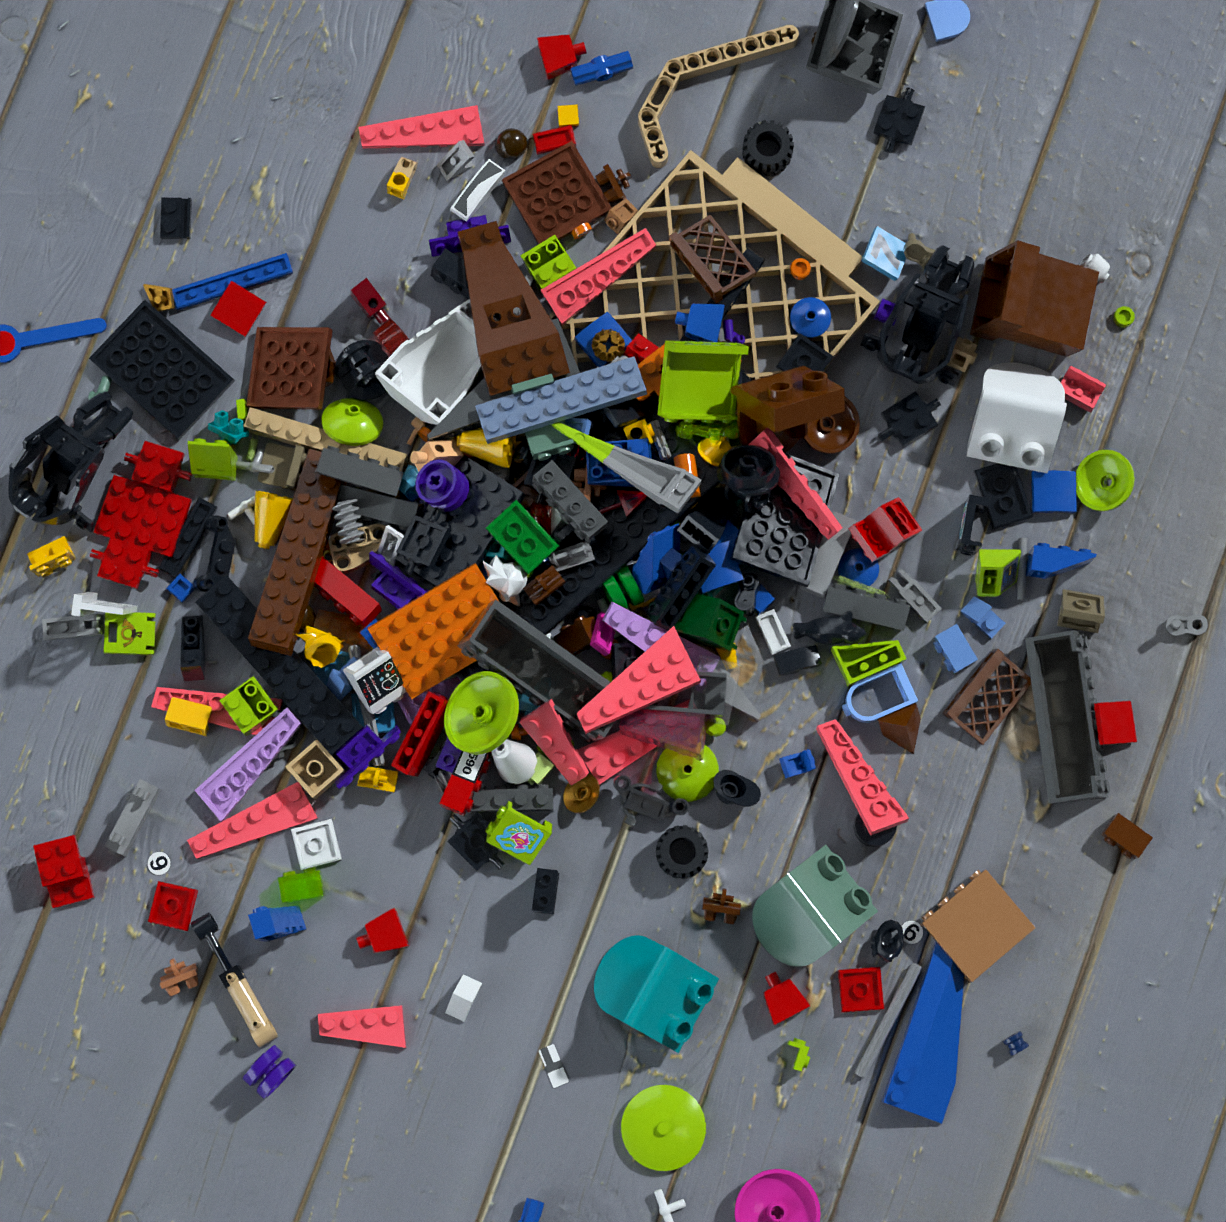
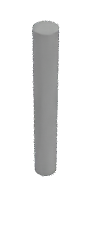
M1019 538L1018 550H1021L1017 580V600H1025L1027 538Z

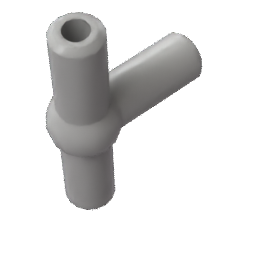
M263 449L257 450L252 463L236 462V469L248 470L253 473L274 472L273 465L261 464L264 455Z

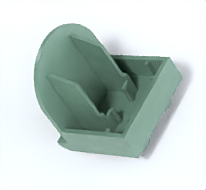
M825 845L757 899L753 908L752 919L755 933L767 952L782 963L799 967L807 966L818 960L864 924L878 910L872 904L870 894L864 888L859 887L846 871L845 863L841 857L832 853L828 846Z

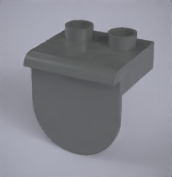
M826 0L806 68L814 73L869 94H876L882 89L903 14L868 0Z

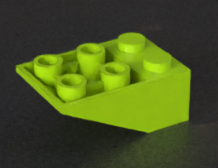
M200 438L188 441L191 473L195 478L236 480L238 456L230 444H227V441L215 440L214 443H209L205 439Z

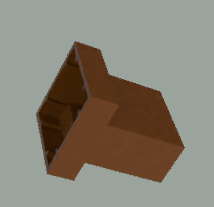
M1019 240L987 256L983 267L970 335L990 341L1003 338L1065 357L1084 350L1099 271L1039 254V246Z

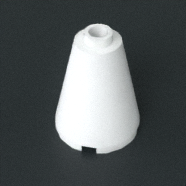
M506 739L499 747L491 751L498 774L504 781L521 784L528 781L534 775L537 757L529 746Z

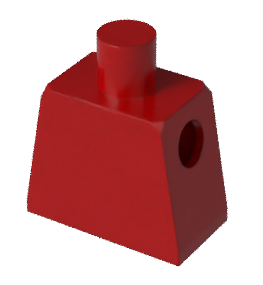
M570 35L537 38L547 80L570 71V68L577 66L576 56L587 54L584 42L572 45Z
M395 908L366 923L367 934L356 937L360 949L372 945L374 953L409 947Z
M776 971L765 976L770 989L764 991L763 995L773 1025L810 1007L808 1001L790 978L781 982Z

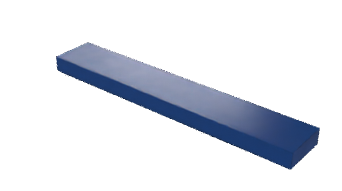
M285 253L172 289L173 300L178 311L222 297L231 281L247 289L293 274L288 255Z

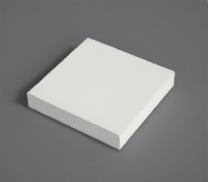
M332 819L291 829L301 870L342 860Z

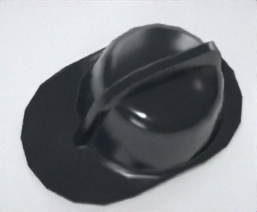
M722 770L714 776V788L721 802L751 807L760 800L761 792L757 784L736 772Z

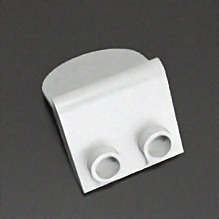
M1000 363L987 369L984 374L982 393L968 440L967 457L1048 473L1067 403H1065V390L1060 381L1040 368L1022 363Z

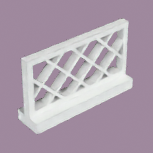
M85 592L74 594L71 615L84 616L94 614L95 611L124 615L137 612L138 606L97 600L98 593Z

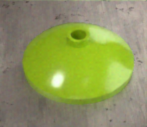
M354 398L339 399L330 403L322 414L321 423L325 433L331 439L345 445L359 446L368 444L377 439L383 429V417L380 411L365 400Z
M1098 450L1089 454L1082 460L1076 470V494L1084 505L1096 511H1110L1118 508L1129 498L1134 487L1135 477L1132 465L1125 456L1113 450ZM1111 479V485L1107 486V481Z
M686 739L676 741L665 748L658 759L656 768L657 779L663 785V791L673 799L682 798L687 802L697 801L707 796L713 790L714 776L719 772L717 759L711 749L703 743L700 746H695ZM690 766L692 768V771L690 773H686L684 771V767Z

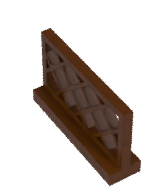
M711 214L681 233L674 232L669 235L672 249L715 303L723 300V295L757 275L755 269ZM710 223L714 227L713 232H704L702 227ZM688 235L697 236L696 243L686 242L684 238ZM700 236L710 237V245L699 244ZM714 238L723 239L725 241L724 247L713 246ZM697 248L708 250L707 257L698 256L696 254ZM711 251L723 252L721 259L710 258ZM726 252L734 253L736 260H724ZM708 264H720L719 271H709ZM723 265L734 266L733 274L723 273ZM737 267H743L749 271L745 275L736 274ZM720 277L730 278L731 283L723 288L719 283Z
M993 649L942 714L954 721L981 745H984L1029 688L1031 677L1005 657L1002 651ZM1002 661L1008 665V675H999L998 666ZM1013 676H1021L1026 680L1022 688L1014 689ZM1009 677L1011 689L1000 690L999 678ZM995 678L996 691L986 692L985 682L988 679ZM1011 691V702L1002 705L1001 692ZM997 693L998 705L987 706L986 694ZM983 694L984 707L973 708L972 699L974 696ZM988 708H998L999 717L996 720L989 721ZM984 709L985 721L975 722L974 710ZM970 710L971 723H963L958 719L962 711ZM986 724V733L982 738L976 734L975 725Z

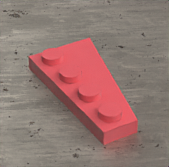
M550 699L523 717L519 723L572 786L586 777L589 771L578 750L574 748L571 742L572 738L569 732L567 733L562 725L563 720L560 714L557 715L554 709L555 704Z
M402 1005L318 1014L319 1035L406 1048Z

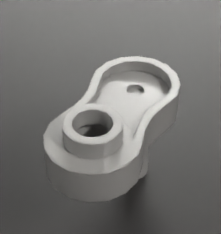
M1199 614L1188 617L1174 615L1168 618L1166 622V630L1172 636L1184 634L1198 636L1205 633L1208 628L1207 619ZM1195 622H1200L1201 628L1195 629L1193 627V624Z

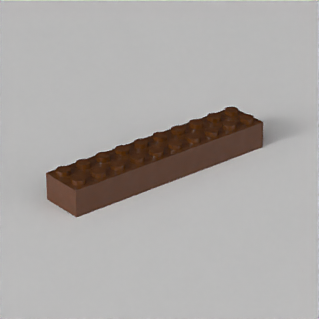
M312 449L308 451L248 637L253 647L292 656L298 637L295 634H299L315 583L314 581L335 520L334 516L337 514V511H333L332 508L337 505L341 485H346L344 481L315 473L321 452Z

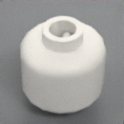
M1090 253L1079 264V266L1099 271L1097 282L1103 283L1110 275L1108 273L1110 269L1109 263L1099 254L1092 255Z

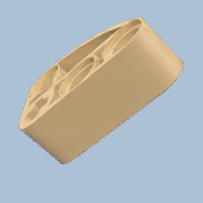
M373 524L358 528L359 531H364L363 536L366 540L360 544H341V548H337L334 544H337L336 541L341 540L344 536H340L338 533L333 534L329 539V547L334 566L343 574H349L368 565L369 553L373 551L377 554L382 538H374V533L377 530L384 531V525ZM342 559L349 561L346 568L338 567Z

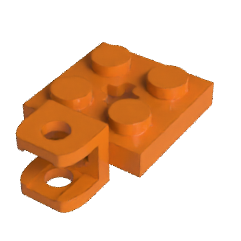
M665 344L638 364L647 390V395L637 397L638 401L648 399L655 392L658 396L660 395L662 375L659 372L661 371L660 367L663 365Z

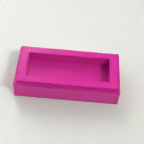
M601 612L597 615L590 645L603 656H607L610 654L616 630L602 620L605 613Z

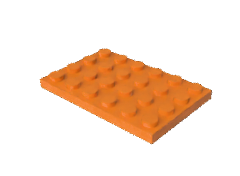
M476 563L368 627V631L380 650L389 652L404 682L402 685L411 699L477 661L473 657L465 656L461 652L462 649L458 647V644L487 605L495 599L498 600L492 588L486 583L487 580ZM489 616L475 640L488 649L484 653L487 655L510 641L513 633Z

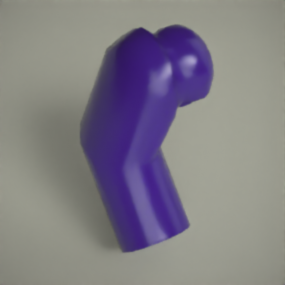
M724 320V339L728 343L744 344V335H739L733 330V320Z

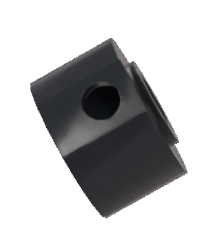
M859 812L853 824L857 839L870 847H879L886 844L893 838L897 828L895 826L870 835Z

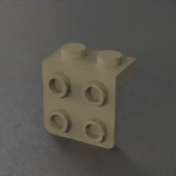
M268 443L265 447L261 464L273 465L274 472H259L258 481L263 484L296 491L307 457L306 449L296 445V448Z

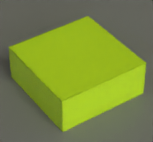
M245 399L236 400L237 417L243 420V424H245L248 415L247 402Z

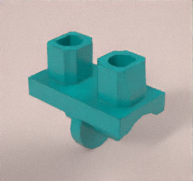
M224 410L215 413L214 421L208 424V430L218 434L221 440L227 441V444L235 445L242 437L247 438L249 436V430L243 428L244 421L239 418L229 421L228 413Z

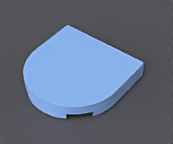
M934 0L925 3L924 6L936 42L959 36L968 27L970 11L962 0Z

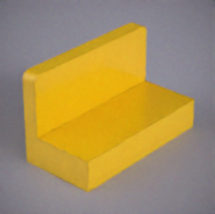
M172 697L165 717L166 726L207 736L209 730L208 721L212 707Z

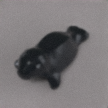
M847 611L839 617H822L807 623L793 624L794 639L808 636L824 645L839 643L858 644L865 638L866 631L864 628L851 622L853 617L851 611Z

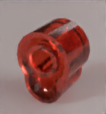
M389 319L372 332L389 356L403 342L409 340L392 319Z

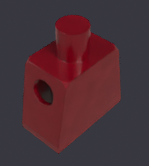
M367 278L350 290L351 297L369 319L375 317L381 326L391 319L384 310L387 304ZM375 302L377 307L371 308L368 304Z

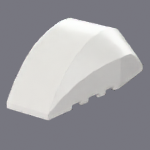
M470 299L450 311L442 319L433 322V325L427 329L418 332L412 339L403 342L375 372L376 377L388 394L423 422L438 425L471 392L481 372L482 367L478 357Z

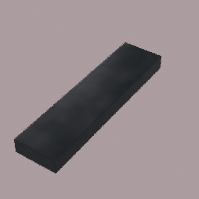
M200 497L198 498L182 526L173 557L165 556L158 567L160 570L174 578L181 573L207 528L206 520L210 516H214L218 509L217 506Z

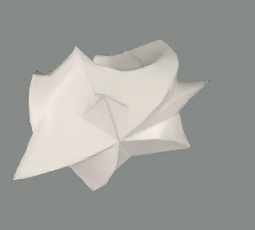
M497 556L492 559L490 564L483 561L488 575L486 583L499 593L502 601H509L521 607L519 593L526 586L527 574L520 565H514L513 562L503 563Z

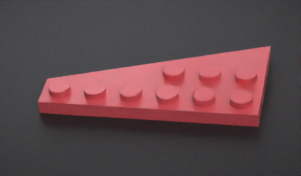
M673 626L577 712V717L585 734L701 683L675 627Z

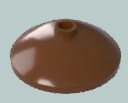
M845 397L844 412L808 422V436L803 438L809 446L822 453L830 454L845 450L854 442L859 432L860 420L856 407ZM824 420L828 422L827 428L823 426Z

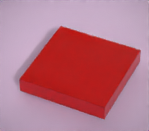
M231 281L210 316L246 337L267 302Z
M1131 701L1094 704L1100 745L1137 742Z
M158 881L148 922L188 931L198 890Z
M880 967L838 970L842 1013L884 1009Z

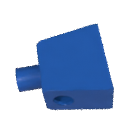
M691 304L689 314L677 312L675 324L686 326L685 336L699 342H718L725 305Z

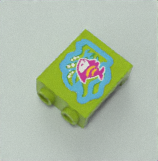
M508 801L505 807L501 806L499 808L495 822L491 821L486 829V842L531 865L552 834V823L545 820L543 824H540L514 810L512 802Z

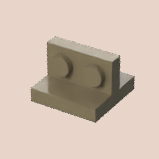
M1063 589L1057 626L1098 633L1100 624L1104 622L1105 618L1104 596Z

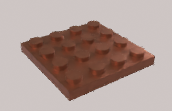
M573 141L502 179V183L538 244L553 235H556L558 240L570 235L572 230L586 222L591 223L606 215L611 209L610 204Z
M257 327L246 406L249 408L322 410L332 329L329 327Z

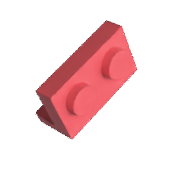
M1073 366L1068 368L1060 382L1065 390V399L1090 413L1106 387V384Z

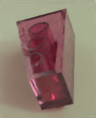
M641 709L620 718L619 728L622 735L646 743L649 742L658 745V747L667 748L679 754L688 755L703 761L707 728L705 714Z

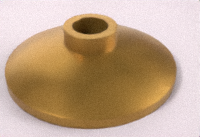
M588 773L586 777L572 786L568 782L563 794L564 804L567 809L574 813L588 811L596 803L599 796L600 786L598 780Z

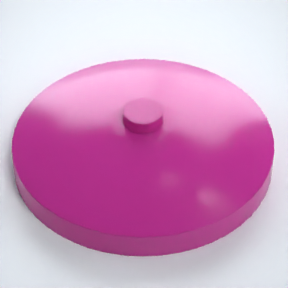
M770 1169L754 1175L741 1188L735 1203L736 1222H820V1204L812 1186L800 1175L784 1169Z

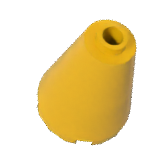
M483 429L463 431L462 435H458L457 447H460L461 452L503 468H510L515 452L513 444H516V435L490 444L486 442Z
M256 491L255 542L258 543V547L270 549V546H275L284 528L292 498L264 491Z

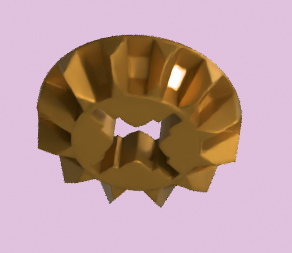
M602 329L599 333L595 334L592 340L594 354L603 361H613L624 352V339L619 332L612 329ZM608 338H611V344L614 346H611L608 352H606V345H603V343H606Z

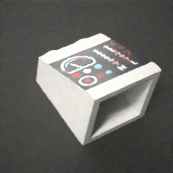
M378 647L343 669L344 674L366 710L372 714L383 712L387 708L386 705L392 701L395 703L404 697L403 694L407 692L402 685L404 682L389 652L380 650Z

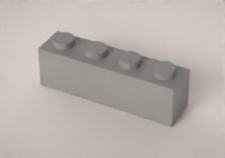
M835 511L833 515L843 528L829 540L823 535L810 584L808 587L801 586V590L822 599L826 594L851 535L848 528L856 523V520Z

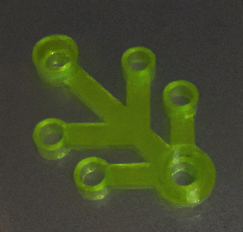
M733 420L732 423L715 424L702 422L700 425L682 421L675 426L676 435L684 439L692 438L693 434L711 440H719L720 435L736 439L739 432L737 420Z

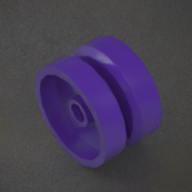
M433 460L424 465L418 472L415 481L418 496L432 507L443 512L453 511L460 507L466 500L469 492V481L466 475L445 460Z
M273 1045L263 1053L243 1077V1080L249 1086H254L263 1079L256 1090L263 1099L270 1096L297 1066L290 1058L283 1059L277 1065L283 1052L276 1045Z

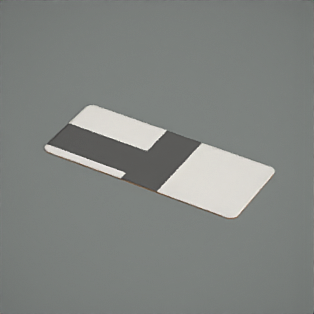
M552 1044L540 1049L539 1054L553 1088L568 1083L569 1080L555 1045Z

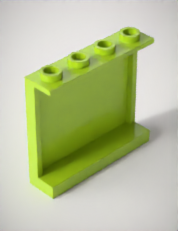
M665 340L657 415L665 418L667 422H677V419H683L684 422L695 423L697 419L705 423H714V420H720L722 423H732L733 420H737V415H735L737 396L730 393L732 386L738 385L741 355H748L749 346L741 343Z

